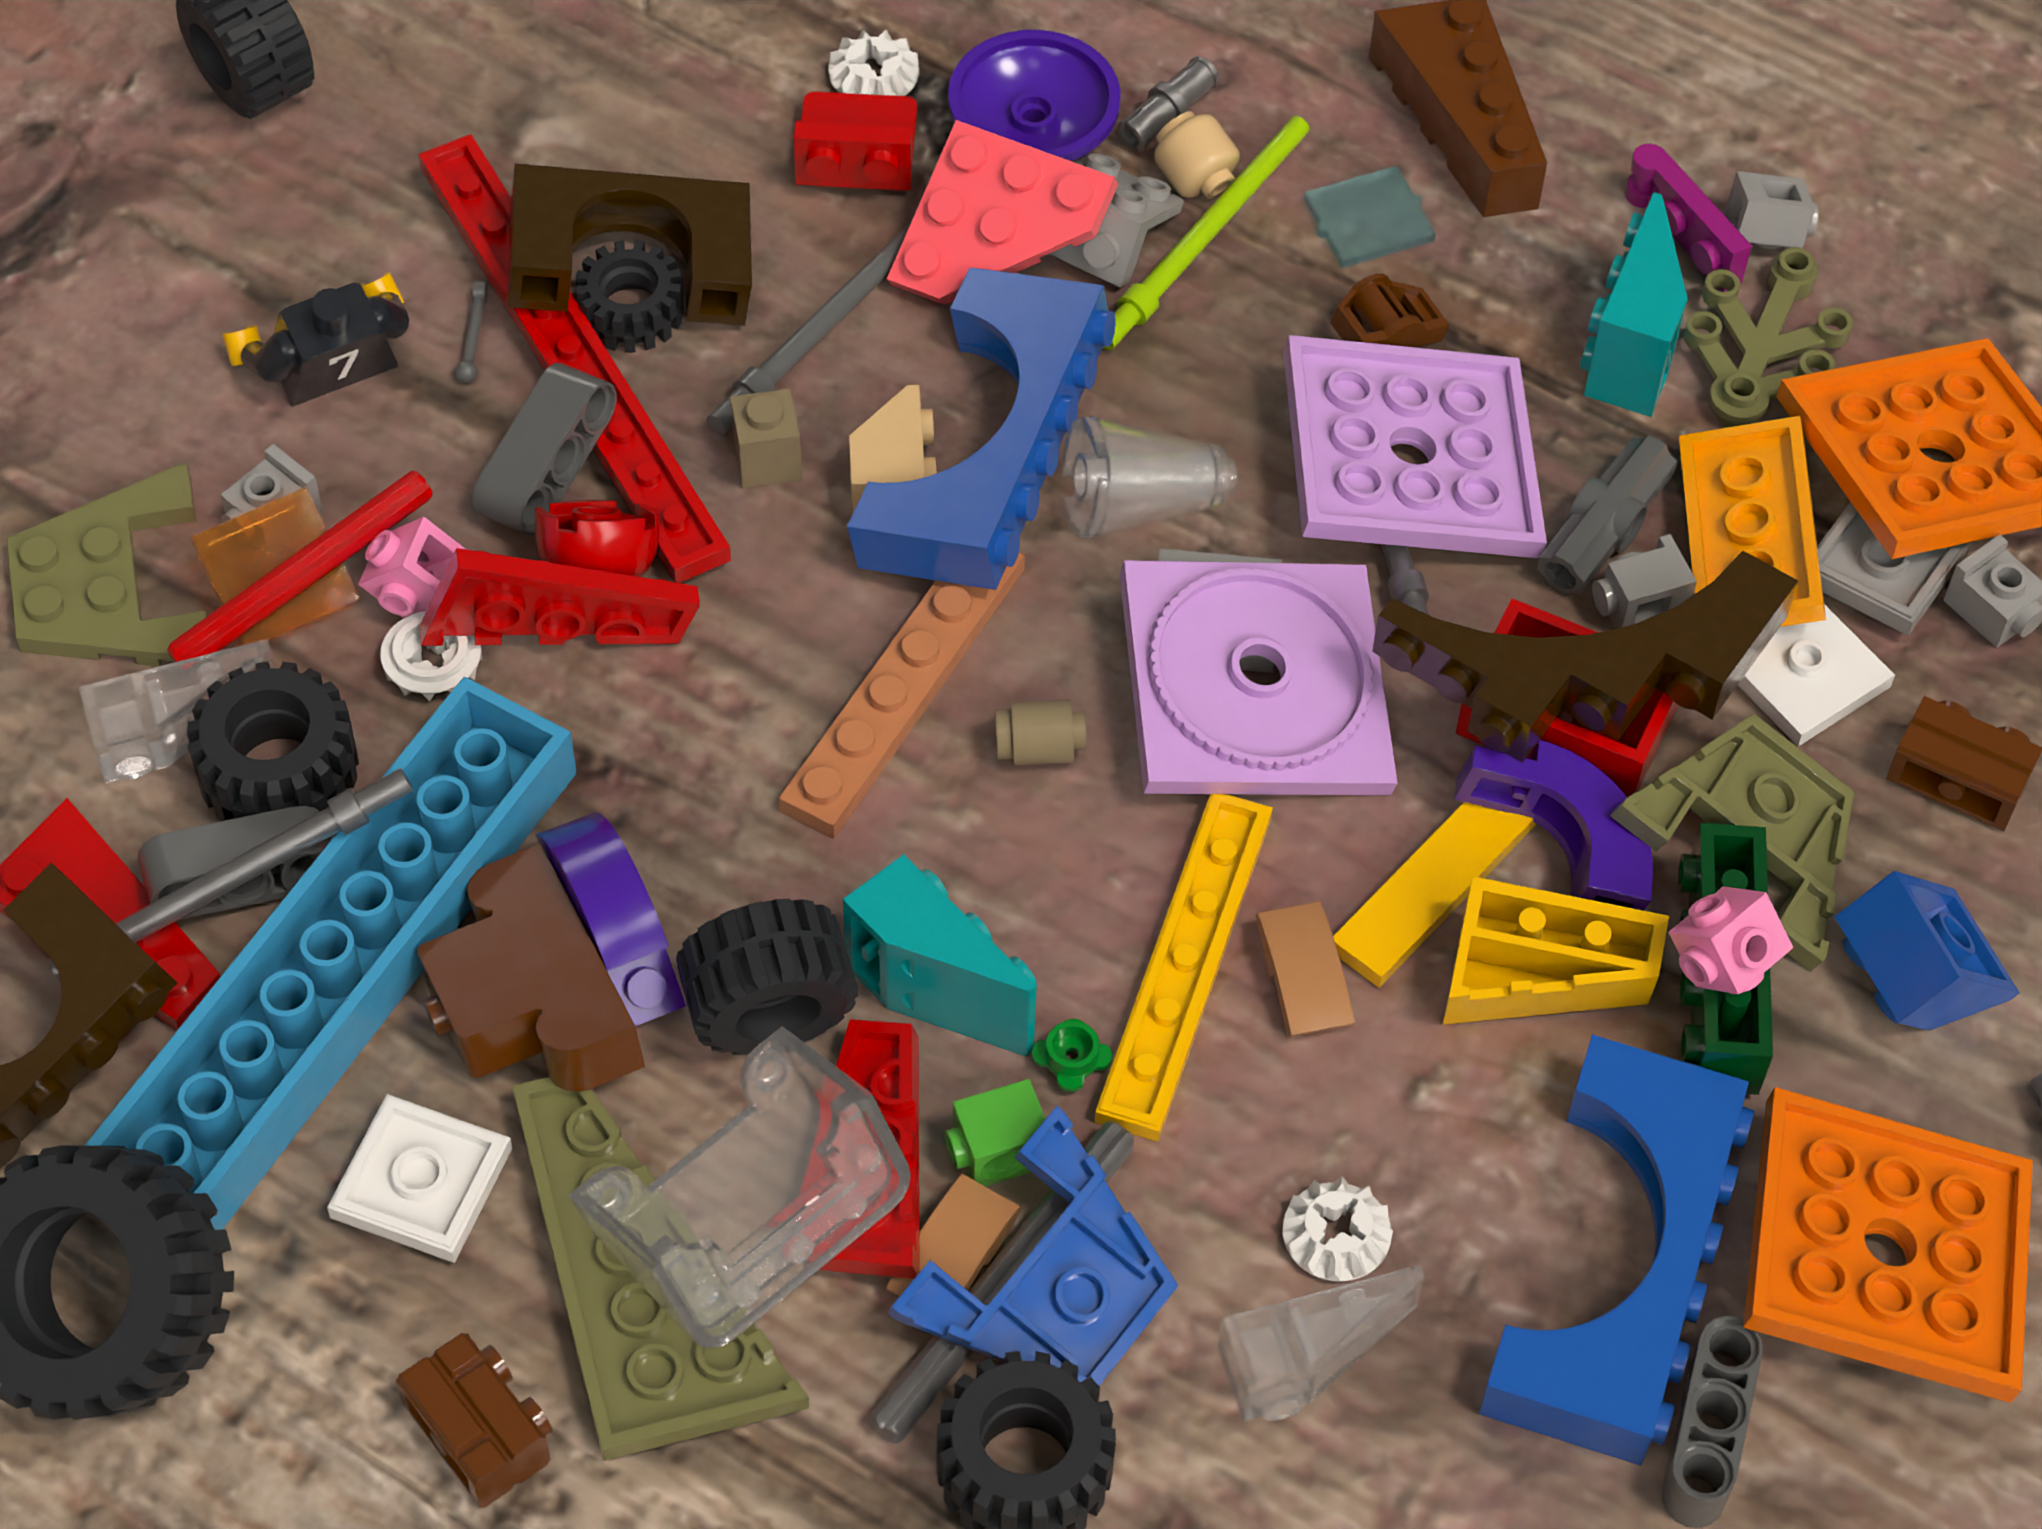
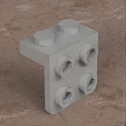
M1092 153L1073 162L1114 176L1119 185L1096 238L1075 247L1070 244L1050 253V255L1121 288L1131 281L1147 230L1179 214L1184 200L1170 193L1171 187L1165 182L1152 177L1143 176L1138 178L1120 170L1121 164L1117 160L1106 155Z

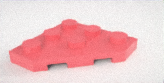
M956 120L887 280L894 287L946 305L954 301L969 267L1017 273L1040 263L1041 257L1072 244L1075 247L1096 238L1119 184L1114 176Z

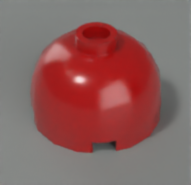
M611 500L549 503V512L541 507L535 508V539L538 555L541 560L550 563L606 570L613 573L641 577L649 570L656 556L659 540V512L657 508L635 503L634 515L623 514L622 510L617 508V501Z

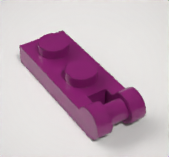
M1655 144L1638 146L1632 156V174L1626 183L1625 198L1633 206L1647 208L1653 192L1661 194L1672 237L1692 257L1696 268L1704 275H1708L1715 270H1728L1734 273L1742 284L1752 245L1663 148ZM1720 288L1722 292L1728 291L1724 288Z

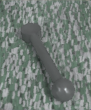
M484 280L474 281L473 303L463 358L454 369L456 379L464 384L473 382L478 375L474 358L483 308L488 300V281Z

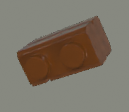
M1924 696L1897 748L1886 779L2005 831L2042 752V747L2031 743L2029 738L2018 729L2007 726L1997 728L1972 717L1966 708L1956 702H1937Z
M461 1333L435 1350L430 1358L426 1356L400 1373L396 1383L404 1407L479 1508H486L511 1491L516 1483L521 1484L548 1465L551 1458L546 1436L552 1433V1427L539 1405L531 1397H527L519 1402L506 1385L513 1380V1377L497 1350L492 1345H488L480 1351L468 1333Z

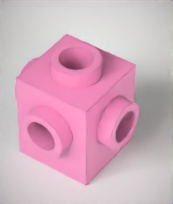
M423 516L392 531L384 530L372 540L365 553V559L368 563L358 585L377 598L379 604L385 610L402 618L417 612L427 611L456 548H465Z
M1725 886L1716 893L1696 901L1689 908V915L1668 932L1680 955V967L1686 977L1694 983L1695 987L1731 994H1740L1756 987L1763 980L1764 972L1793 949L1766 892Z

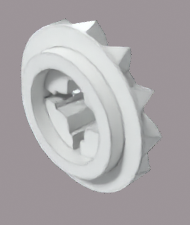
M864 29L856 40L842 37L839 49L830 52L829 78L833 87L839 93L905 96L913 89L918 79V54L910 51L906 38L892 40L887 30L878 37H870ZM867 59H876V62L882 65L880 76H876L875 70H872L870 65L866 64Z
M421 611L403 618L388 631L381 646V663L387 681H393L397 684L404 696L412 692L421 693L431 701L435 693L451 692L464 676L470 680H475L479 661L483 660L481 645H475L474 636H444L443 646H426L427 649H432L436 655L442 654L443 666L438 668L433 666L428 660L423 661L419 626L426 611Z
M1343 1176L1335 1182L1319 1184L1314 1179L1308 1189L1298 1196L1293 1195L1283 1221V1239L1293 1260L1306 1272L1329 1281H1351L1371 1273L1386 1257L1393 1233L1388 1216V1206L1381 1205L1373 1197L1369 1185L1364 1188L1350 1185ZM1348 1212L1352 1213L1349 1231L1353 1236L1341 1232L1334 1239L1330 1238L1323 1245L1327 1222L1323 1218L1326 1217L1329 1220L1336 1221L1341 1215L1345 1216Z

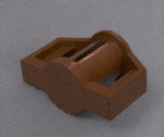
M1383 273L1367 276L1357 282L1337 306L1330 321V324L1344 341L1414 348L1442 342L1450 326L1423 288L1391 281ZM1403 306H1406L1412 315H1409ZM1355 315H1358V316L1360 317V319H1361L1362 322L1365 324V326L1368 328V330L1370 331V333H1367V332L1365 331V329H1364L1363 326L1360 324V322H1359L1358 319L1355 317Z

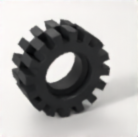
M624 240L614 242L615 251L611 253L608 252L605 246L596 249V260L587 256L582 262L583 271L577 270L575 290L578 305L600 340L605 339V348L615 351L620 342L625 345V353H636L635 343L643 342L647 351L656 348V336L664 343L672 337L671 327L678 330L682 323L681 314L684 315L682 275L680 268H676V260L671 255L664 258L663 249L656 245L651 248L649 253L646 252L645 241L635 240L633 249H625ZM624 289H641L652 294L646 300L634 304H620L608 299L612 294Z

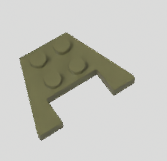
M187 463L176 465L7 538L15 633L21 652L100 660L101 654L135 657L138 665L160 667L162 660L172 661L167 651L169 644L206 618V610L142 620L132 532L196 521L192 481ZM213 656L194 670L204 672L215 670Z
M1753 713L1702 747L1693 756L1678 766L1671 768L1639 792H1635L1613 810L1610 815L1613 819L1655 851H1658L1669 841L1689 809L1707 823L1766 827L1767 869L1792 889L1777 914L1793 946V949L1787 954L1809 971H1812L1825 960L1829 948V941L1824 940L1827 920L1834 915L1837 893L1833 891L1836 866L1844 858L1854 791Z

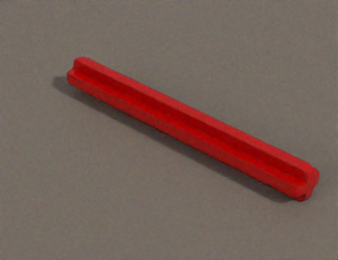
M416 470L404 475L173 640L167 648L172 661L184 673L193 671L370 544L379 533L389 530L427 503L433 495L428 482Z

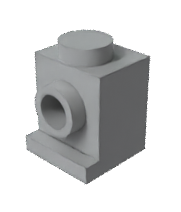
M1736 172L1723 213L1724 216L1749 243H1753L1761 248L1778 249L1781 246L1803 248L1806 237L1813 236L1818 223V206L1812 201L1804 180L1801 178Z
M274 444L264 451L265 460L220 495L225 512L222 516V521L228 532L241 544L246 545L251 542L268 557L272 556L323 514L316 477Z
M1669 534L1659 538L1657 549L1645 553L1630 552L1608 563L1605 578L1593 582L1592 594L1599 613L1604 617L1609 616L1616 629L1639 623L1678 606L1693 596L1697 581L1672 535Z
M2000 534L1956 565L1943 600L1996 648L2016 634L2021 637L2029 635L2042 622V581L2006 550L2008 541Z

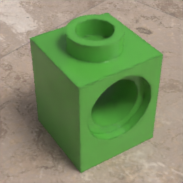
M1030 1079L953 1102L952 1129L944 1131V1138L950 1160L956 1170L965 1167L969 1178L985 1187L1032 1173L1015 1159L1022 1147L1046 1120Z

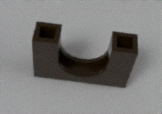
M514 163L510 202L507 307L567 312L572 277V256L575 249L581 243L596 235L623 231L639 233L654 238L669 247L677 255L684 267L686 277V321L745 326L752 288L750 183Z
M52 862L3 910L46 952L55 964L61 982V1002L55 1022L45 1038L26 1055L12 1062L0 1065V1168L16 1155L20 1148V1142L42 1120L51 1118L64 1107L69 1099L70 1092L90 1071L101 1068L111 1060L118 1049L119 1042L140 1021L151 1018L162 1008L167 999V994L178 984Z

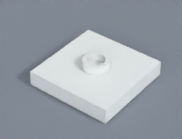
M1826 605V620L1780 627L1738 684L1797 747L1889 689L1895 677V674Z
M387 1094L327 1207L331 1219L455 1263L512 1150L510 1137Z

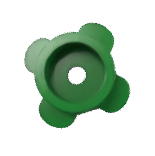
M1067 1019L1052 1028L1047 1036V1040H1040L1035 1043L1032 1050V1058L1036 1065L1047 1067L1057 1077V1085L1060 1089L1067 1092H1075L1083 1087L1084 1079L1094 1071L1105 1070L1110 1066L1112 1051L1108 1045L1099 1043L1097 1033L1089 1025L1079 1019ZM1070 1051L1077 1052L1078 1057L1076 1059H1069L1066 1053Z

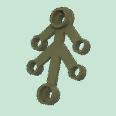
M1798 247L1788 248L1773 259L1767 279L1768 287L1772 292L1757 327L1738 299L1741 283L1734 273L1721 269L1710 272L1706 277L1702 298L1709 307L1717 311L1744 357L1737 369L1719 343L1722 330L1721 320L1711 312L1698 311L1691 314L1687 319L1683 338L1688 347L1698 352L1715 380L1710 389L1709 401L1716 418L1725 425L1734 427L1752 424L1761 418L1767 411L1769 401L1776 399L1781 379L1815 373L1808 369L1810 367L1818 368L1822 371L1835 369L1833 357L1825 351L1815 349L1822 347L1839 348L1848 342L1853 327V320L1849 313L1840 308L1824 309L1818 315L1816 324L1780 335L1794 301L1803 300L1812 293L1818 275L1817 264L1813 256L1805 249ZM1714 288H1724L1728 290V292H1720ZM1828 325L1836 326V327H1838L1840 330H1838V331H1836V330H1831V329H1829V328L1826 327V326H1828ZM1695 329H1705L1709 331L1710 334H1702L1697 332ZM1804 353L1800 358L1798 368L1762 377L1767 364Z

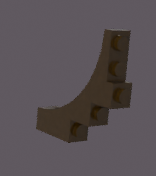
M1742 551L1712 583L1674 608L1633 625L1594 634L1541 638L1476 630L1436 619L1392 598L1378 615L1372 652L1381 656L1392 668L1401 672H1409L1432 685L1448 700L1463 703L1472 708L1468 732L1477 736L1488 748L1497 752H1505L1524 762L1562 710L1574 716L1584 727L1594 731H1601L1618 741L1656 689L1668 695L1677 705L1695 710L1713 720L1787 618L1798 580Z

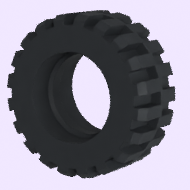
M61 1145L43 1148L39 1155H23L7 1164L4 1170L6 1177H0V1399L16 1409L30 1407L33 1414L38 1417L53 1420L64 1418L80 1420L136 1412L154 1406L158 1398L173 1396L188 1385L190 1376L186 1371L203 1369L214 1353V1346L207 1342L210 1335L224 1333L230 1312L221 1308L223 1293L234 1292V1271H224L222 1253L229 1252L232 1248L227 1230H215L210 1219L217 1215L218 1210L207 1193H190V1189L194 1186V1178L179 1165H164L161 1155L145 1149H126L125 1146ZM88 1213L97 1216L116 1234L126 1253L130 1269V1294L124 1315L111 1336L97 1348L85 1345L66 1328L55 1308L51 1291V1269L56 1250L67 1231Z

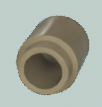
M1071 699L1011 702V709H995L998 760L1013 759L1014 766L1074 763V750L1086 749L1085 712H1072Z

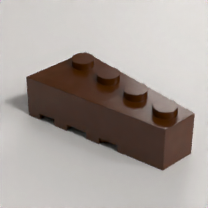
M1445 0L1375 11L1369 51L1370 61L1378 72L1384 70L1393 82L1392 91L1403 106L1409 104L1421 121V132L1430 144L1436 143L1447 157V168L1482 217L1539 209L1547 161L1486 0Z

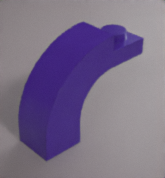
M1539 740L1529 758H1526L1524 762L1505 752H1497L1479 746L1474 747L1456 779L1454 800L1533 818V822L1540 825L1555 838L1567 857L1571 870L1570 896L1642 911L1651 902L1653 883L1651 847L1610 816L1613 810L1627 797L1607 775L1577 754Z
M593 812L536 834L538 844L541 843L635 1026L685 1007V1000L666 948H669V944L655 908L630 854L611 823L602 814Z

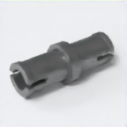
M1195 56L1189 61L1188 65L1167 83L1158 82L1148 91V99L1126 119H1122L1117 124L1118 135L1125 145L1133 151L1138 150V152H1142L1167 123L1180 114L1188 112L1189 108L1210 89L1217 86L1220 82V77L1214 65L1205 57L1199 58V56Z

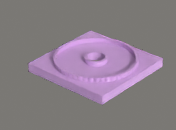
M1294 335L1288 336L1283 356L1302 537L1539 558L1545 549L1547 540L1519 358ZM1396 444L1412 445L1425 454L1428 463L1411 464L1405 462L1394 454L1391 446Z
M1124 560L1119 575L1144 794L1392 795L1398 782L1379 655L1372 652L1376 630L1366 565ZM1250 655L1265 657L1277 666L1281 674V680L1272 685L1253 683L1242 673L1239 660Z

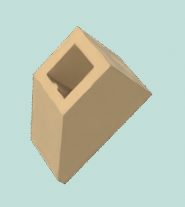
M919 385L905 386L849 435L852 515L868 481L895 483L912 481L937 474L936 458L924 457L923 445H934L932 409H921Z

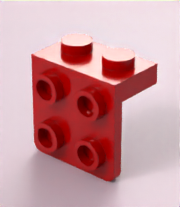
M816 91L806 94L803 99L801 121H795L794 158L796 185L911 191L917 122L916 100L909 96Z

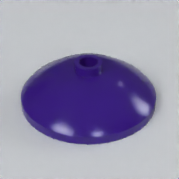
M1019 30L1000 34L985 40L971 49L959 61L950 78L948 105L953 123L958 120L1072 161L1098 147L1113 130L1120 110V86L1117 76L1108 61L1098 51L1083 41L1053 31Z

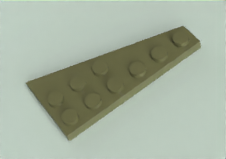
M549 1077L512 1085L603 1461L809 1409L808 1395L796 1378H791L776 1357L774 1347L760 1328L757 1330L736 1300L732 1287L679 1212H674L658 1188V1182L646 1165H641L624 1141L620 1128L592 1089L581 1092L566 1091L557 1087Z

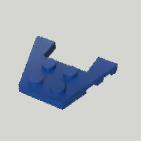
M1056 1106L1022 1147L1015 1159L1068 1201L1069 1206L988 1305L983 1304L940 1267L929 1260L892 1305L887 1314L899 1322L1005 1363V1353L1020 1351L1021 1361H1034L1036 1351L1051 1354L1050 1365L1058 1368L1066 1359L1079 1367V1382L1091 1376L1100 1386L1176 1290L1178 1284L1131 1212L1126 1213L1104 1180L1106 1174L1094 1156H1088L1071 1130L1073 1124L1066 1113Z

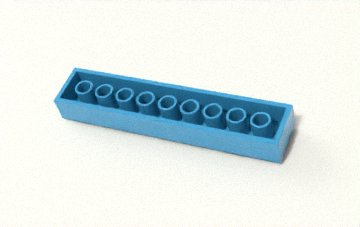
M464 676L383 776L385 777L402 768L414 791L369 815L370 823L348 835L341 830L333 837L85 1145L125 1146L126 1149H145L161 1155L164 1165H179L194 1178V1186L189 1192L207 1193L218 1210L217 1215L210 1219L215 1230L223 1229L421 975L423 969L417 951L418 947L425 942L455 931L470 912L472 907L467 891L470 878L478 869L514 854L577 774L570 731Z

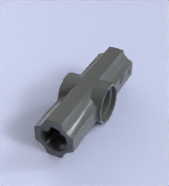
M1647 435L1645 438L1632 437L1600 479L1593 476L1584 484L1571 506L1567 522L1539 556L1537 570L1544 576L1549 587L1564 595L1574 592L1582 594L1613 552L1616 550L1622 553L1629 547L1645 520L1649 505L1659 495V492L1670 481L1675 472L1677 460L1672 457L1665 443L1650 435Z

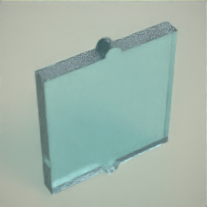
M1397 166L1305 192L1304 200L1318 224L1317 235L1320 238H1326L1342 268L1435 241L1436 233L1421 209L1422 198L1419 195H1413Z

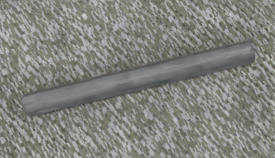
M1109 1121L1101 1126L1085 1146L1084 1150L1088 1156L1093 1155L1106 1174L1104 1178L1106 1183L1133 1151L1134 1137L1127 1129L1122 1128L1116 1122ZM1051 1189L969 1292L983 1304L988 1305L1067 1209L1069 1202ZM934 1335L871 1413V1428L890 1443L897 1444L902 1442L972 1354L973 1350Z

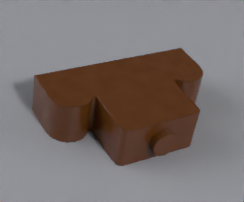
M541 843L491 862L478 869L470 878L467 887L476 922L425 942L417 950L431 997L423 1000V1004L437 1037L449 1033L468 1074L473 1078L483 1077L541 1052L549 1078L557 1087L566 1091L581 1092L593 1089L644 1068L645 1063L636 1026Z

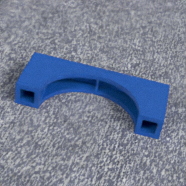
M969 267L950 308L959 351L984 357L1002 367L1013 377L1019 387L1012 410L998 432L982 448L949 469L912 481L895 483L868 481L847 525L858 568L996 590L1006 567H1012L1016 562L1021 532L1026 521H1033L1037 514L1040 499L1039 491L1046 476L1051 477L1055 473L1059 459V446L1065 432H1072L1076 425L1079 400L1084 389H1091L1094 384L1097 372V359L1103 346L1109 347L1112 343L1116 320L1114 312L1108 311L1104 285Z
M1592 1034L1566 1122L1579 1126L1608 1143L1623 1157L1638 1177L1647 1195L1654 1221L1655 1251L1653 1265L1641 1284L1626 1300L1613 1310L1588 1323L1558 1330H1531L1505 1325L1479 1415L1640 1466L1643 1463L1650 1442L1664 1445L1675 1407L1673 1404L1662 1401L1667 1381L1680 1384L1691 1348L1690 1343L1679 1340L1684 1320L1695 1324L1698 1320L1708 1284L1696 1281L1695 1278L1700 1261L1712 1264L1714 1261L1723 1225L1711 1221L1716 1203L1728 1206L1739 1171V1167L1727 1164L1731 1146L1744 1148L1755 1111L1742 1107L1749 1081Z

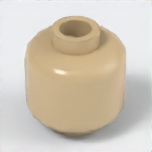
M1188 111L1172 119L1157 134L1156 141L1159 144L1155 150L1154 161L1176 192L1184 198H1193L1204 194L1208 200L1221 195L1235 180L1232 172L1239 162V149L1213 116L1209 114L1195 116L1192 111Z

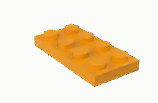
M1800 416L1679 435L1692 574L1697 581L1694 594L1712 583L1742 551H1745L1798 580L1788 616L1780 627L1826 620L1804 435Z

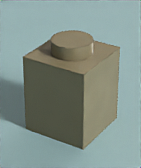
M791 389L731 396L733 443L742 489L802 480L800 432Z

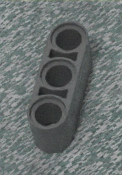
M561 362L549 366L541 375L479 476L472 496L475 512L528 536L535 535V508L541 507L549 512V503L562 500L609 423L616 405L614 385Z
M294 806L166 832L150 838L142 845L138 852V862L149 904L189 884L320 811L309 806ZM328 837L180 919L285 898L329 844L331 838Z
M1723 1316L1713 1319L1705 1326L1688 1368L1662 1489V1502L1667 1513L1676 1522L1686 1527L1702 1528L1712 1525L1719 1519L1737 1480L1763 1354V1342L1759 1333L1743 1328L1744 1320L1738 1317ZM1725 1352L1733 1356L1740 1366H1725L1719 1363L1711 1353ZM1703 1413L1713 1414L1719 1417L1726 1424L1727 1428L1722 1430L1712 1429L1706 1426L1699 1419L1698 1415ZM1697 1476L1705 1479L1713 1487L1714 1492L1709 1494L1699 1493L1691 1489L1686 1484L1684 1478Z

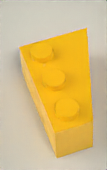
M1473 876L1465 906L1442 1025L1649 1004L1659 978L1669 916Z

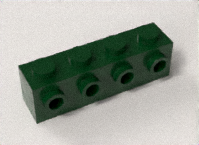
M1700 822L1691 854H1681L1678 867V891L1680 893H1689V908L1699 899L1716 893L1723 886L1766 892L1768 895L1766 827ZM1682 910L1680 922L1689 915L1688 910ZM1770 968L1764 972L1763 980L1756 987L1740 994L1695 987L1694 983L1682 971L1679 993L1681 1006H1691V1024H1684L1680 1050L1681 1061L1749 1081L1746 1094L1759 1095L1773 1058Z

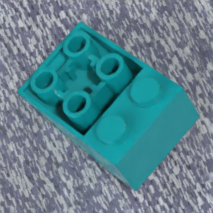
M1653 192L1645 214L1634 212L1623 243V246L1630 248V250L1625 251L1623 256L1617 254L1614 258L1605 287L1612 290V293L1608 292L1606 298L1599 297L1597 299L1588 325V332L1597 334V337L1590 335L1579 369L1589 372L1583 396L1649 417L1653 415L1669 375L1688 300L1663 197Z
M903 854L842 899L844 943L853 974L888 1010L1026 1057L1032 1053L1037 982L1032 971L1020 958L1016 956L1008 958L993 943L992 936L983 921L972 912L964 914L949 899L945 886L932 871L928 869L921 871Z

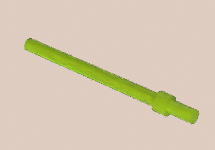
M1293 116L1142 283L1132 284L1118 299V309L1114 313L1116 320L1114 337L1110 346H1103V349L1113 350L1135 325H1143L1159 308L1158 299L1309 133V125L1303 118Z

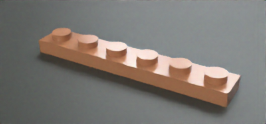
M1018 553L1015 564L1012 567H1006L996 590L935 581L783 791L779 797V812L835 839L1025 570V555Z

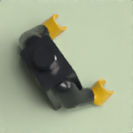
M386 272L381 278L367 284L350 283L337 289H323L313 298L284 308L278 313L274 333L265 344L261 341L257 325L246 326V329L223 333L222 336L231 366L243 364L265 381L270 383L281 382L292 407L397 368L398 362L386 337L396 339L402 336L409 327V316L391 272Z

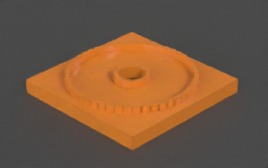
M1989 338L1781 379L1776 398L1790 417L1800 416L1804 437L1891 559L1992 538L1999 534L2006 535L2042 527V407ZM1924 448L1939 449L1951 455L1955 461H1935L1924 455L1920 450Z
M1774 1087L1765 1104L1743 1328L2012 1403L2022 1390L2033 1160ZM1869 1234H1882L1893 1239L1901 1247L1905 1255V1265L1891 1266L1876 1259L1866 1246L1865 1236Z

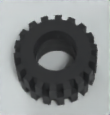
M175 0L180 31L196 66L217 96L240 116L252 119L311 87L313 84L315 72L311 49L304 29L288 0Z
M269 661L255 663L256 670L244 673L242 667L229 672L230 681L225 684L216 680L207 688L209 700L198 699L193 707L192 712L195 720L188 721L187 737L189 740L188 749L202 797L208 808L214 807L216 817L220 821L294 806H309L321 812L329 807L327 800L342 793L346 788L355 787L358 777L356 766L359 765L349 711L345 700H341L337 687L331 681L323 684L321 673L311 668H308L303 673H299L297 663L284 661L280 668H270ZM291 739L301 742L295 750L279 758L257 760L246 757L252 749L270 740Z
M775 899L732 909L698 927V932L689 935L682 943L683 949L677 953V968L695 1035H697L698 1041L701 1044L711 1046L713 1051L720 1053L732 1052L733 1055L761 1054L801 1044L836 1026L844 1019L845 1014L852 1011L856 1004L855 998L858 996V987L835 914H831L830 908L823 904L814 905V902L810 900Z
M1020 1351L1005 1353V1364L996 1366L992 1359L988 1358L977 1364L975 1380L964 1373L954 1384V1398L946 1396L940 1409V1424H937L938 1485L944 1486V1502L950 1512L961 1509V1525L965 1529H978L980 1526L985 1529H1085L1088 1513L1097 1517L1105 1502L1106 1490L1110 1491L1116 1446V1428H1112L1113 1412L1109 1401L1099 1402L1100 1387L1091 1376L1082 1382L1078 1381L1079 1367L1065 1359L1060 1368L1050 1365L1051 1354L1038 1351L1035 1353L1034 1361H1021ZM1028 1427L1050 1434L1062 1445L1066 1455L1058 1464L1046 1471L1035 1474H1019L1008 1471L996 1464L986 1453L985 1447L994 1437L1004 1431Z

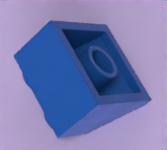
M1893 871L1834 917L1846 936L1842 941L1846 953L1859 968L1868 972L1878 989L1874 993V997L1879 1008L1896 1024L1930 1031L2008 1002L2020 994L1954 888Z

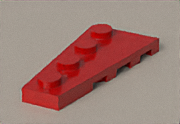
M456 548L420 623V646H443L444 636H474L475 645H501L502 635H538L539 645H564L565 641L579 635H595L598 644H679L700 607L698 586L670 582L664 579H651L613 573L606 570L550 563L544 560H530L492 554L485 551Z
M68 798L0 864V912L8 918L10 917L3 910L51 862L115 923L150 905L145 886ZM174 921L136 943L178 982L167 994V999L162 1008L154 1015L177 1031L219 980L221 975Z
M849 1019L783 1253L791 1268L915 1279L920 1273L919 1037L910 1023Z

